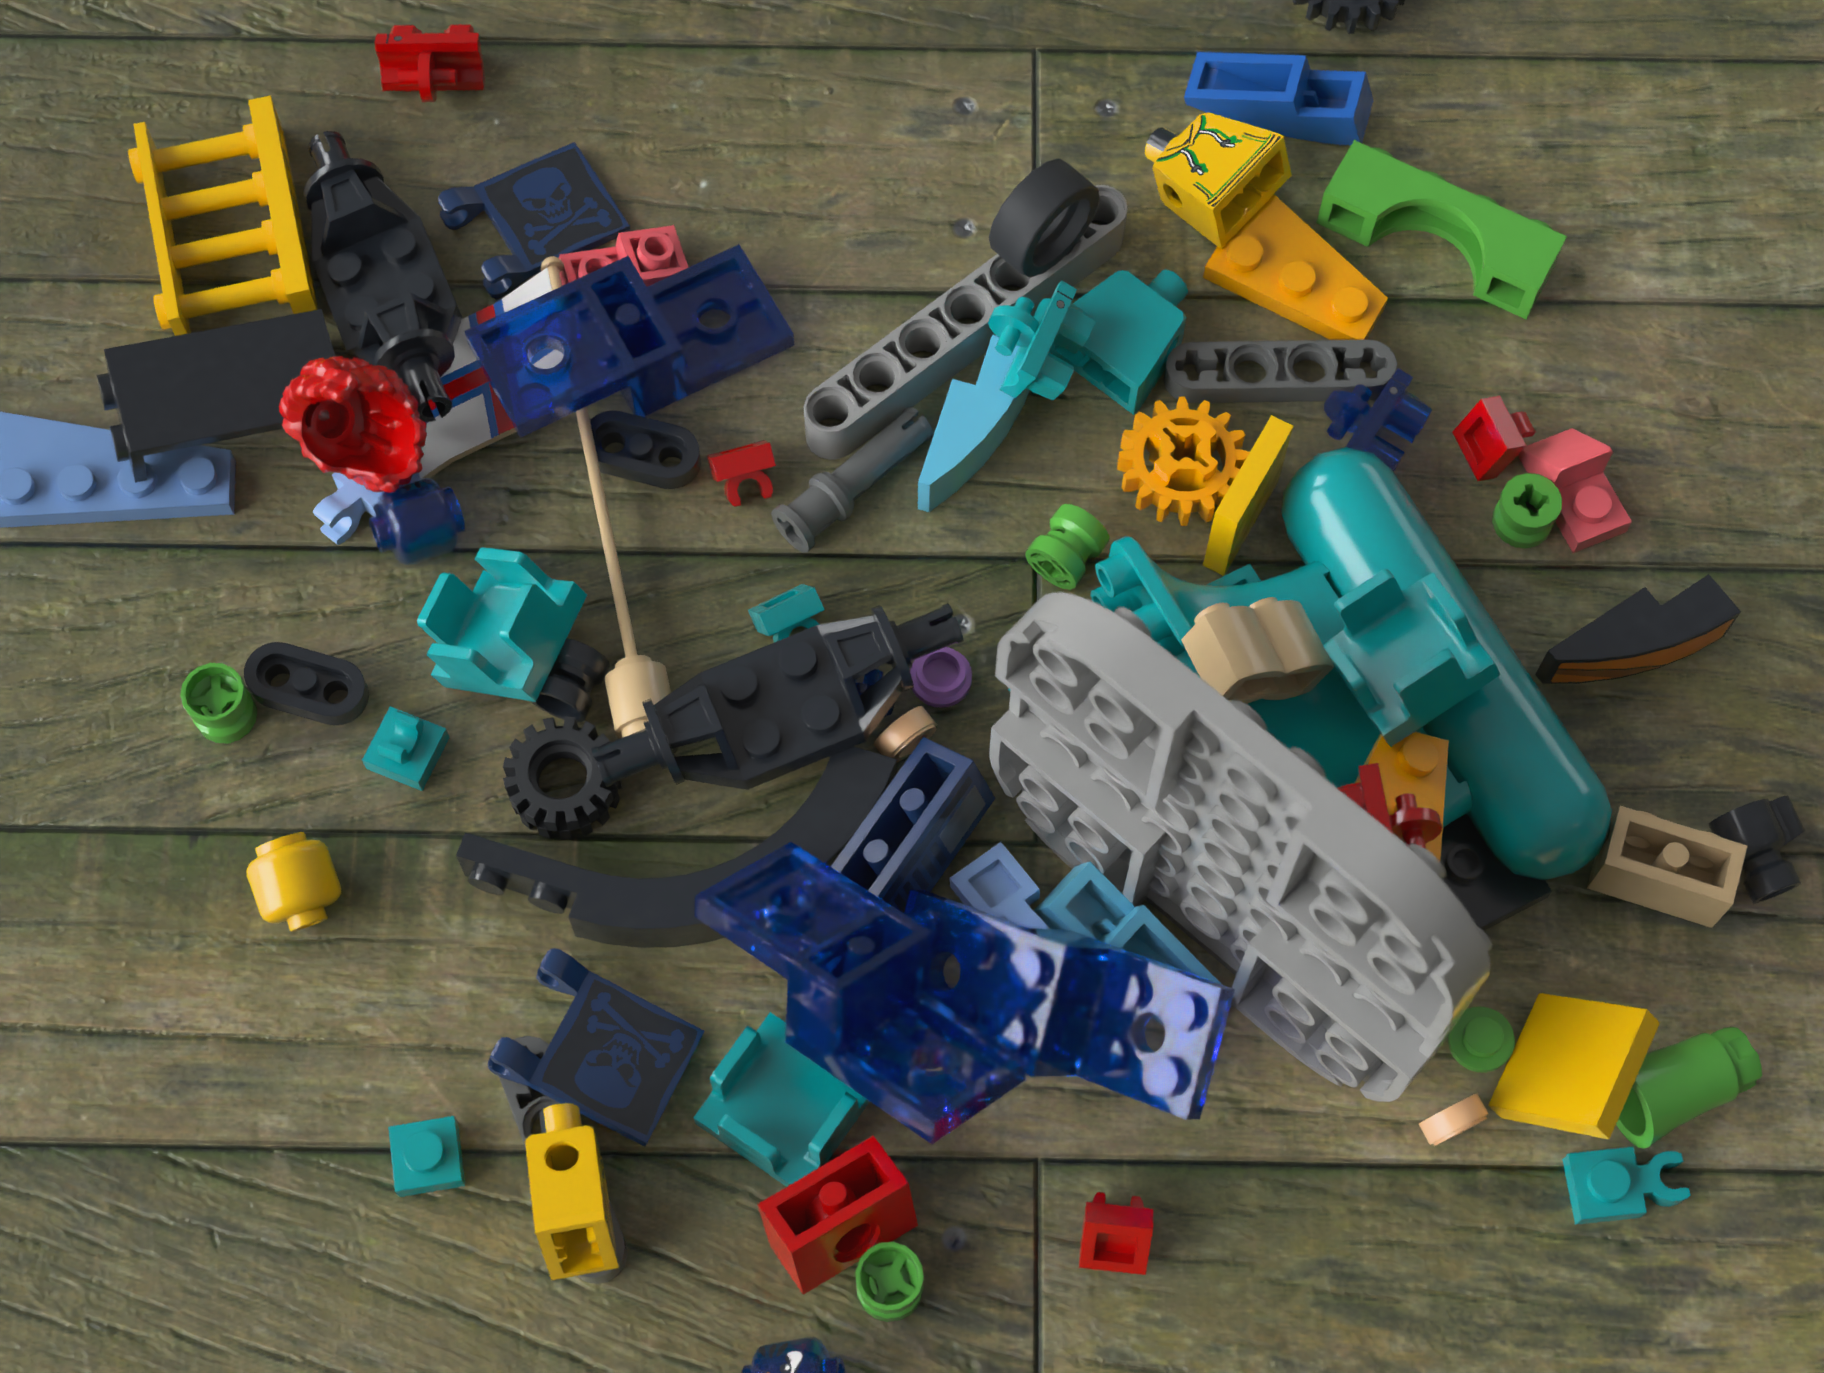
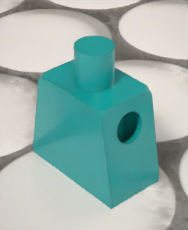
M1167 269L1162 270L1148 286L1130 272L1119 270L1073 303V305L1096 320L1084 346L1074 354L1053 342L1049 352L1074 366L1073 370L1131 414L1135 415L1165 371L1168 355L1175 347L1182 343L1186 316L1176 306L1187 296L1188 288L1176 273Z

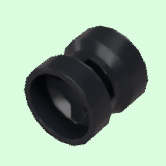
M566 638L536 702H531L541 710L564 720V717L567 716L575 717L577 722L585 721L592 706L590 693L594 686L603 682L610 667V662L594 648L579 641Z

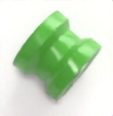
M1525 473L1512 478L1505 485L1493 511L1492 524L1496 534L1505 543L1513 547L1527 549L1541 544L1547 539L1562 509V497L1559 489L1550 479L1540 474ZM1526 502L1538 509V512L1534 513L1531 509L1527 508Z

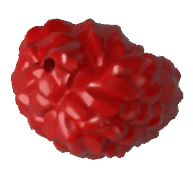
M342 356L330 357L328 359L318 358L309 361L303 366L300 376L291 380L290 385L285 388L279 403V412L284 417L282 426L288 435L300 442L302 456L311 459L323 473H341L357 484L364 485L367 490L376 493L383 491L392 493L399 488V485L410 483L412 475L422 471L423 467L420 460L424 453L421 448L425 446L427 423L419 418L417 400L411 394L408 385L403 383V380L398 377L394 370L387 369L386 366H375L369 364L364 359L355 357L353 359Z

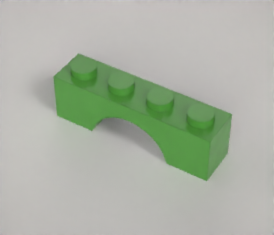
M1356 140L1351 144L1324 191L1316 222L1367 247L1382 237L1399 231L1418 230L1438 235L1457 247L1468 261L1473 275V296L1526 320L1553 271L1567 238L1566 235L1553 230L1543 221L1528 219L1500 206L1490 197L1475 195L1447 182L1442 176L1434 172L1422 171L1395 159L1389 152L1381 148L1369 147Z

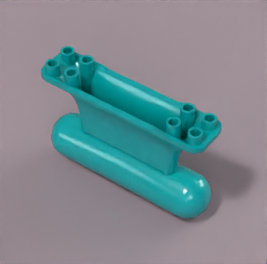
M1347 447L1317 454L1294 474L1283 491L1281 513L1288 538L1306 565L1291 572L1243 585L1210 586L1194 584L1175 578L1161 569L1149 557L1138 541L1130 536H1124L1113 541L1109 558L1096 563L1095 570L1101 586L1091 591L1092 602L1112 612L1118 607H1124L1132 611L1146 624L1151 633V638L1197 676L1199 674L1181 639L1195 625V617L1209 606L1217 603H1228L1230 607H1249L1253 603L1268 597H1275L1278 601H1298L1303 606L1323 644L1345 628L1341 617L1334 607V603L1383 569H1389L1401 590L1407 589L1426 575L1434 573L1467 616L1478 641L1494 660L1501 674L1415 731L1449 741L1443 827L1467 813L1492 854L1516 875L1543 881L1572 874L1599 855L1610 833L1612 815L1611 805L1604 785L1393 470L1375 454ZM1334 668L1310 692L1288 699L1266 700L1262 698L1247 703L1262 718L1266 725V731L1286 748H1299L1313 757L1322 767L1325 779L1336 788L1355 783L1359 775L1358 766L1364 765L1378 736L1381 734Z

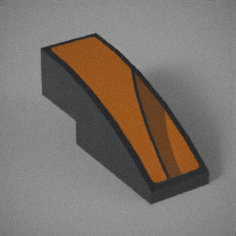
M1709 574L1663 605H1660L1648 589L1644 587L1549 649L1535 675L1542 684H1581L1620 679L1655 670L1693 655L1724 637L1741 611Z

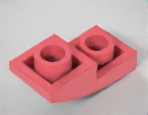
M674 225L618 233L615 247L559 255V259L564 264V269L560 272L561 282L572 316L609 309L652 296L688 280L691 273Z

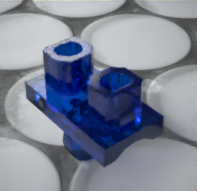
M1398 368L1372 408L1367 404L1372 392L1368 387L1358 384L1352 393L1343 390L1333 391L1324 402V410L1332 420L1327 429L1329 436L1336 440H1342L1347 431L1354 433L1346 447L1375 454L1393 472L1405 452L1382 439L1379 435L1386 427L1413 443L1433 409L1407 391L1413 377Z

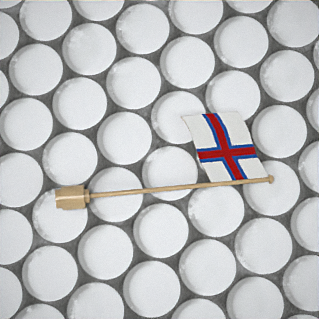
M551 256L542 262L541 272L495 304L461 320L453 343L455 358L451 367L440 377L446 393L452 401V409L445 417L441 418L435 402L432 399L428 401L436 421L426 422L427 436L425 446L421 448L424 455L420 460L423 469L419 472L421 480H428L454 461L523 429L570 395L573 396L625 652V658L619 660L615 664V669L611 670L604 679L615 735L620 739L645 729L643 722L647 721L648 718L642 704L643 701L651 698L653 703L656 704L669 695L671 690L665 665L652 661L649 656L637 654L560 277L564 264L561 259Z

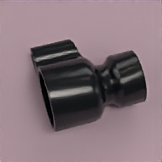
M1788 795L1772 801L1761 799L1745 804L1717 817L1709 823L1712 833L1747 845L1742 866L1746 873L1743 884L1753 904L1779 896L1801 884L1792 862L1782 859L1780 855V849L1805 831Z

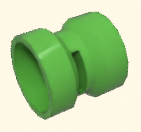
M1063 504L1050 519L1049 526L1051 531L1046 535L1036 537L1026 550L1025 556L1031 567L1045 580L1062 589L1071 590L1077 586L1085 575L1087 559L1098 557L1109 543L1110 537L1105 527L1092 514L1078 506Z
M208 663L197 667L188 674L182 684L180 695L182 704L193 719L197 729L206 739L215 743L228 744L240 740L251 731L257 717L255 700L234 668L223 663ZM229 704H231V707L223 713V711L228 708Z
M885 1242L869 1248L859 1259L855 1275L857 1297L863 1309L873 1318L885 1322L900 1321L911 1315L920 1304L923 1294V1268L917 1255L905 1245Z

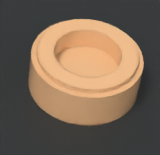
M918 706L888 726L876 739L874 746L881 755L897 759V762H900L912 754L923 737L929 739L934 734L937 724L923 706Z
M1476 1093L1419 1123V1126L1429 1144L1437 1146L1488 1119L1487 1115L1489 1113Z

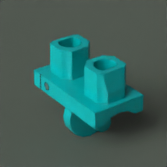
M1061 281L1057 285L1052 298H1044L1039 303L1034 316L1030 315L1034 302L1027 297H1018L1014 307L1001 305L994 308L988 324L993 333L999 337L995 346L996 351L1002 355L1010 356L1015 346H1019L999 390L1016 398L1027 388L1051 400H1055L1065 390L1073 374L1074 366L1049 353L1052 343L1055 342L1076 354L1088 340L1096 323V320L1077 306L1071 304L1077 291L1076 288Z

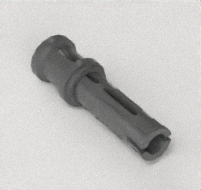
M908 407L897 419L831 474L828 472L816 473L810 478L809 488L788 506L780 504L772 510V520L782 536L797 550L803 553L810 551L815 545L814 538L836 520L845 521L852 515V510L855 507L854 501L920 445L933 437V430L927 419L922 415L914 423L913 419L918 416L919 411Z

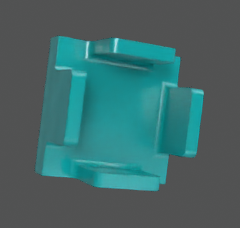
M480 547L475 560L485 570L482 571L473 591L456 575L443 572L439 575L417 618L418 626L437 642L431 644L426 654L436 663L431 676L446 688L536 702L587 594L575 582L550 578L522 552Z
M1383 569L1334 603V607L1341 617L1345 628L1323 643L1322 646L1332 661L1335 671L1390 747L1501 675L1494 660L1478 641L1467 616L1434 573L1426 575L1407 589L1401 590L1389 569Z
M770 1012L757 1031L749 1025L744 1029L710 1077L712 1092L693 1119L697 1126L787 1187L828 1162L878 1091L877 1083L850 1065V1054L847 1050L797 1017L789 1025Z

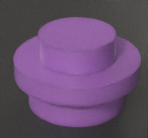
M948 647L915 659L910 671L914 688H912L914 694L922 702L933 707H950L959 703L968 694L972 683V670L969 662L961 653Z

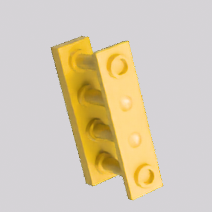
M271 95L248 100L252 123L243 125L242 132L157 149L146 123L133 124L137 148L128 149V155L136 182L144 183L163 292L153 296L154 305L162 330L171 328L175 336L191 333L188 318L276 299L279 305L289 303L293 314L319 310L284 131ZM247 154L250 155L251 159H260L262 171L253 172L252 179L169 197L166 195L162 172ZM259 202L260 207L269 206L271 219L261 221L262 227L175 245L171 220ZM266 250H268L270 256L278 254L280 268L271 270V276L184 295L180 269Z

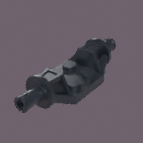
M325 131L323 133L330 151L325 152L318 135L310 140L308 150L318 170L309 178L304 189L306 205L312 212V264L350 358L364 359L369 364L386 366L387 369L394 370L398 377L403 380V383L408 385L411 394L417 400L419 418L424 422L436 421L428 401L432 399L435 402L441 418L445 417L452 409V401L447 395L440 377L451 367L455 358L453 343L463 317L421 218L384 184L382 172L373 162L362 158H350L344 137L335 131Z
M949 603L944 604L939 609L896 626L893 620L889 622L883 608L878 605L871 608L872 616L816 625L705 670L656 704L653 703L651 698L643 701L642 704L648 718L647 721L643 722L645 729L603 746L591 748L606 787L660 764L662 769H669L676 785L685 782V780L749 790L866 742L903 690L907 691L914 688L909 671L912 668L911 661L954 643L959 644L964 641L956 617H952L954 614ZM884 663L892 665V670L859 696L854 680ZM715 737L722 752L675 756L678 747Z

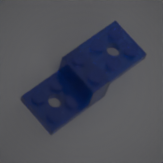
M740 244L646 287L629 256H626L464 331L468 345L520 438L619 391L632 413L645 417L794 346V333ZM710 310H722L731 317L728 323L719 328H708L699 322L700 317ZM544 349H555L564 355L558 365L548 369L538 368L531 363L534 355Z
M789 842L695 895V917L788 980L785 1043L932 1145L1026 1081L1028 1062L1026 1058L928 995L933 932L796 844ZM940 1067L943 1068L942 1070L928 1071V1070H933V1069H937V1068H940Z
M910 889L878 1015L1031 1077L1077 1076L1185 1120H1197L1201 1118L1235 989L1072 930L1027 928L926 890ZM953 954L960 964V978L956 986L951 989L945 981L944 966L947 959ZM1154 1015L1161 1019L1165 1028L1164 1042L1156 1052L1148 1046L1145 1039L1146 1024Z

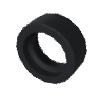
M1059 158L1043 163L1030 172L1014 188L1002 204L992 223L989 234L991 249L1024 276L1031 278L1045 273L1065 257L1086 232L1095 216L1100 201L1099 189L1070 164Z

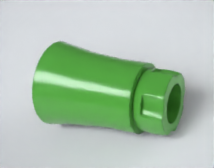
M1736 1027L1723 1028L1712 1034L1700 1033L1676 1044L1647 1052L1616 1126L1633 1145L1643 1149L1648 1148L1677 1127L1709 1110L1735 1100L1738 1093H1742L1755 1086L1757 1080L1762 1077V1066L1758 1053L1751 1046L1746 1034Z

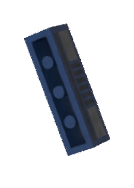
M925 737L922 738L777 942L803 977L853 1004L996 799L974 761Z

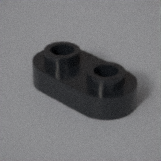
M616 410L599 413L590 419L601 473L664 489L683 487L693 481L699 473L701 467L699 444L696 437L684 427ZM611 443H621L624 445V448L617 453L605 451V448ZM669 457H676L681 460L674 467L662 465V462Z
M272 642L262 645L252 652L244 666V680L255 700L268 708L335 726L352 722L363 713L368 704L369 689L361 671L353 663L344 659L288 643ZM279 674L290 675L288 682L283 686L273 687L270 685L275 676ZM337 690L348 692L347 697L342 702L335 704L328 702L333 692Z

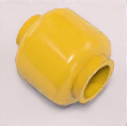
M297 832L274 839L255 848L257 858L249 864L246 873L263 920L269 923L287 921L290 931L294 932L328 919L324 908L333 904L339 898L341 885L327 846L320 840H307L304 832Z

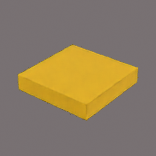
M1272 415L1269 418L1215 512L1203 566L1225 576L1279 481L1293 425Z
M1539 993L1488 1106L1502 1119L1609 1140L1660 1022L1648 1009Z

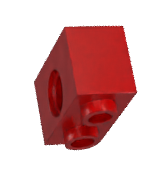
M874 1135L757 1204L770 1247L803 1295L859 1262V1259L869 1248L879 1243L892 1242L918 1226L909 1183Z

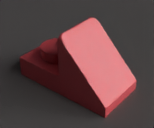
M1571 428L1526 446L1518 454V457L1527 473L1540 474L1550 479L1559 489L1562 497V509L1555 522L1571 551L1575 553L1626 533L1632 521L1603 472L1613 454L1610 446Z

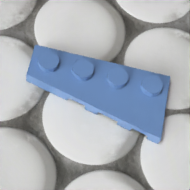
M0 412V528L234 515L236 460L231 450L203 445L144 456L147 481L135 483L130 461L117 462L110 430Z

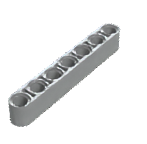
M1095 185L1099 189L1100 201L1092 221L1099 220L1108 224L1096 225L1090 223L1086 232L1073 249L1045 273L1029 278L1019 273L1001 256L996 254L816 387L806 397L803 406L806 443L811 452L820 458L828 460L841 459L849 455L897 419L906 408L916 405L987 352L991 337L995 335L988 324L994 308L1001 305L1014 307L1018 297H1027L1034 302V307L1030 314L1034 316L1039 303L1044 298H1052L1057 285L1061 281L1075 286L1115 256L1122 247L1128 211L1127 202L1122 193L1110 186ZM1015 285L1022 289L1019 291H1009L1002 287ZM972 318L978 322L966 325L959 323L957 320ZM917 351H928L934 355L929 358H918L911 354ZM873 384H881L889 389L875 393L865 388ZM826 418H837L843 421L842 424L834 427L823 426L819 422Z

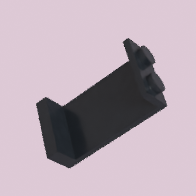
M322 309L104 349L108 373L96 376L104 410L116 409L120 422L118 425L109 426L117 462L129 460L135 483L147 481L144 456L284 429L282 426L284 417L279 412V403L285 388L290 385L291 380L300 376L302 367L309 361L318 358L328 359L335 357Z

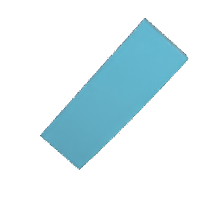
M992 335L976 385L952 379L918 481L919 510L930 512L957 492L983 467L1007 436L1022 410L1030 391L1026 388L1016 398H1013L999 390L1019 346H1015L1012 355H1002L995 349L999 337Z
M1090 861L1075 866L1034 910L1043 922L1094 970L1187 1044H1192L1234 997L1144 905L1135 907Z

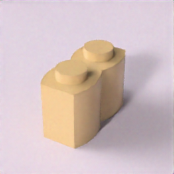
M1268 597L1253 603L1249 607H1230L1228 603L1214 604L1201 611L1195 617V625L1181 639L1200 678L1230 702L1239 700L1247 704L1262 698L1266 700H1282L1310 692L1334 668L1300 602L1293 600L1278 601L1275 597Z

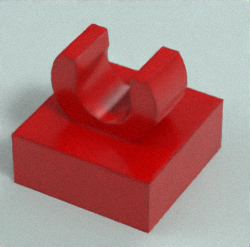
M1494 396L1480 399L1452 433L1477 481L1497 478L1527 446L1523 438L1533 436L1536 431L1526 412L1509 414L1502 398Z
M761 440L706 455L712 478L717 482L727 479L725 495L732 506L737 507L741 505L738 486L743 480L748 478L755 479L758 482L762 498L766 499L772 496L773 487L771 480L764 472L760 471L776 466L770 442Z
M1097 1192L1093 1202H1086L1079 1252V1268L1146 1275L1153 1232V1209L1144 1208V1203L1140 1196H1132L1130 1206L1105 1204L1106 1194Z

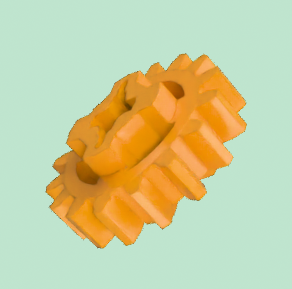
M1179 397L1176 409L1168 410L1167 406L1161 400H1158L1154 403L1153 418L1138 412L1134 417L1133 430H1124L1122 434L1120 448L1123 451H1119L1117 470L1126 472L1123 475L1122 489L1124 492L1139 490L1135 505L1138 510L1147 508L1150 504L1157 506L1156 521L1163 522L1169 512L1178 513L1181 526L1188 525L1190 515L1194 512H1198L1206 523L1212 521L1215 509L1214 504L1220 505L1250 453L1241 449L1245 437L1244 431L1234 430L1228 432L1231 415L1225 412L1216 418L1209 415V401L1204 400L1197 410H1191L1188 407L1186 397ZM1216 449L1222 460V472L1217 470L1219 462L1212 457V453ZM1145 450L1150 452L1149 461L1154 464V469L1150 473L1144 462L1143 454Z

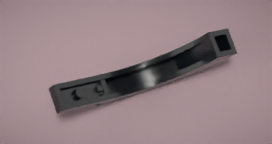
M851 747L830 756L824 773L811 795L778 831L758 846L732 860L686 875L665 878L610 876L466 832L456 857L465 876L469 877L468 882L482 891L503 895L505 890L508 889L528 895V901L531 904L552 913L563 914L566 908L571 909L568 918L576 937L605 944L638 948L680 947L708 943L743 933L770 922L808 899L897 775V759L858 747Z

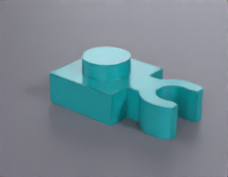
M1634 1147L1568 1153L1562 1159L1575 1225L1641 1218L1647 1213L1644 1198H1649L1657 1205L1671 1207L1682 1203L1691 1196L1689 1188L1670 1189L1660 1179L1661 1169L1675 1168L1683 1162L1682 1154L1679 1152H1661L1654 1156L1646 1165L1638 1166Z

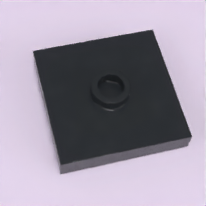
M1467 813L1443 827L1440 862L1446 871V875L1442 881L1454 893L1473 919L1475 925L1482 931L1548 898L1552 892L1545 880L1516 875L1492 854Z

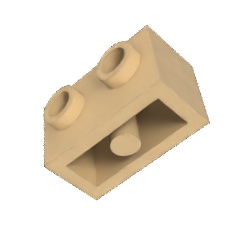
M1619 806L1611 818L1609 836L1599 855L1595 857L1587 888L1712 928L1734 903L1747 845L1722 838L1711 832L1696 830L1664 820L1647 812Z

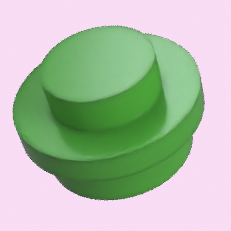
M1479 1006L1466 1009L1448 1035V1046L1455 1060L1463 1067L1474 1072H1491L1500 1068L1512 1055L1515 1045L1514 1032L1508 1020L1501 1013L1488 1007Z

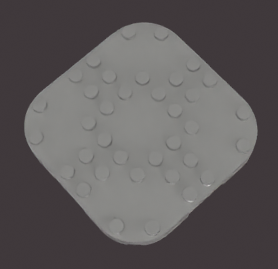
M1063 592L1049 593L1041 597L1001 638L997 649L995 677L1009 687L1011 692L1009 710L991 727L989 756L994 774L1005 794L1014 798L1020 790L1022 791L1016 798V801L1022 812L1027 816L1025 819L1026 823L1071 869L1090 861L1135 907L1146 900L1230 970L1236 977L1230 990L1234 997L1229 1003L1291 1055L1340 1087L1343 1084L1357 1087L1361 1081L1366 1082L1360 1091L1367 1099L1379 1102L1396 1100L1437 1053L1490 973L1488 952L1492 948V943L1488 936L1475 925L1464 906L1442 881L1446 871L1441 862L1425 848L1415 844L1407 846L1387 828L1325 779L1322 767L1313 757L1299 748H1286L1266 731L1264 721L1250 706L1239 700L1228 701L1151 638V633L1146 624L1132 611L1124 607H1118L1112 612L1088 599Z

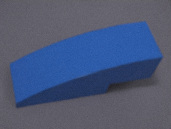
M1197 52L1184 95L1186 105L1206 113L1209 112L1276 132L1285 137L1350 146L1354 140L1360 143L1363 142L1373 104V96L1366 72L1310 70L1306 55Z

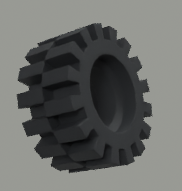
M565 716L564 726H556L554 717L543 719L546 729L537 732L532 724L523 730L526 737L523 743L515 738L510 745L512 758L505 757L503 764L506 777L503 778L505 789L516 815H520L522 823L530 830L533 826H536L540 836L550 839L552 831H556L559 833L561 840H572L571 831L581 829L584 837L593 832L592 822L597 820L603 826L610 818L608 813L609 806L616 809L620 800L618 789H622V780L606 787L597 767V760L595 761L591 748L603 746L610 743L604 733L598 736L596 727L587 721L582 728L578 727L575 717ZM570 758L580 762L587 770V779L583 788L568 798L558 799L548 796L539 787V777L542 770L547 764L556 759Z

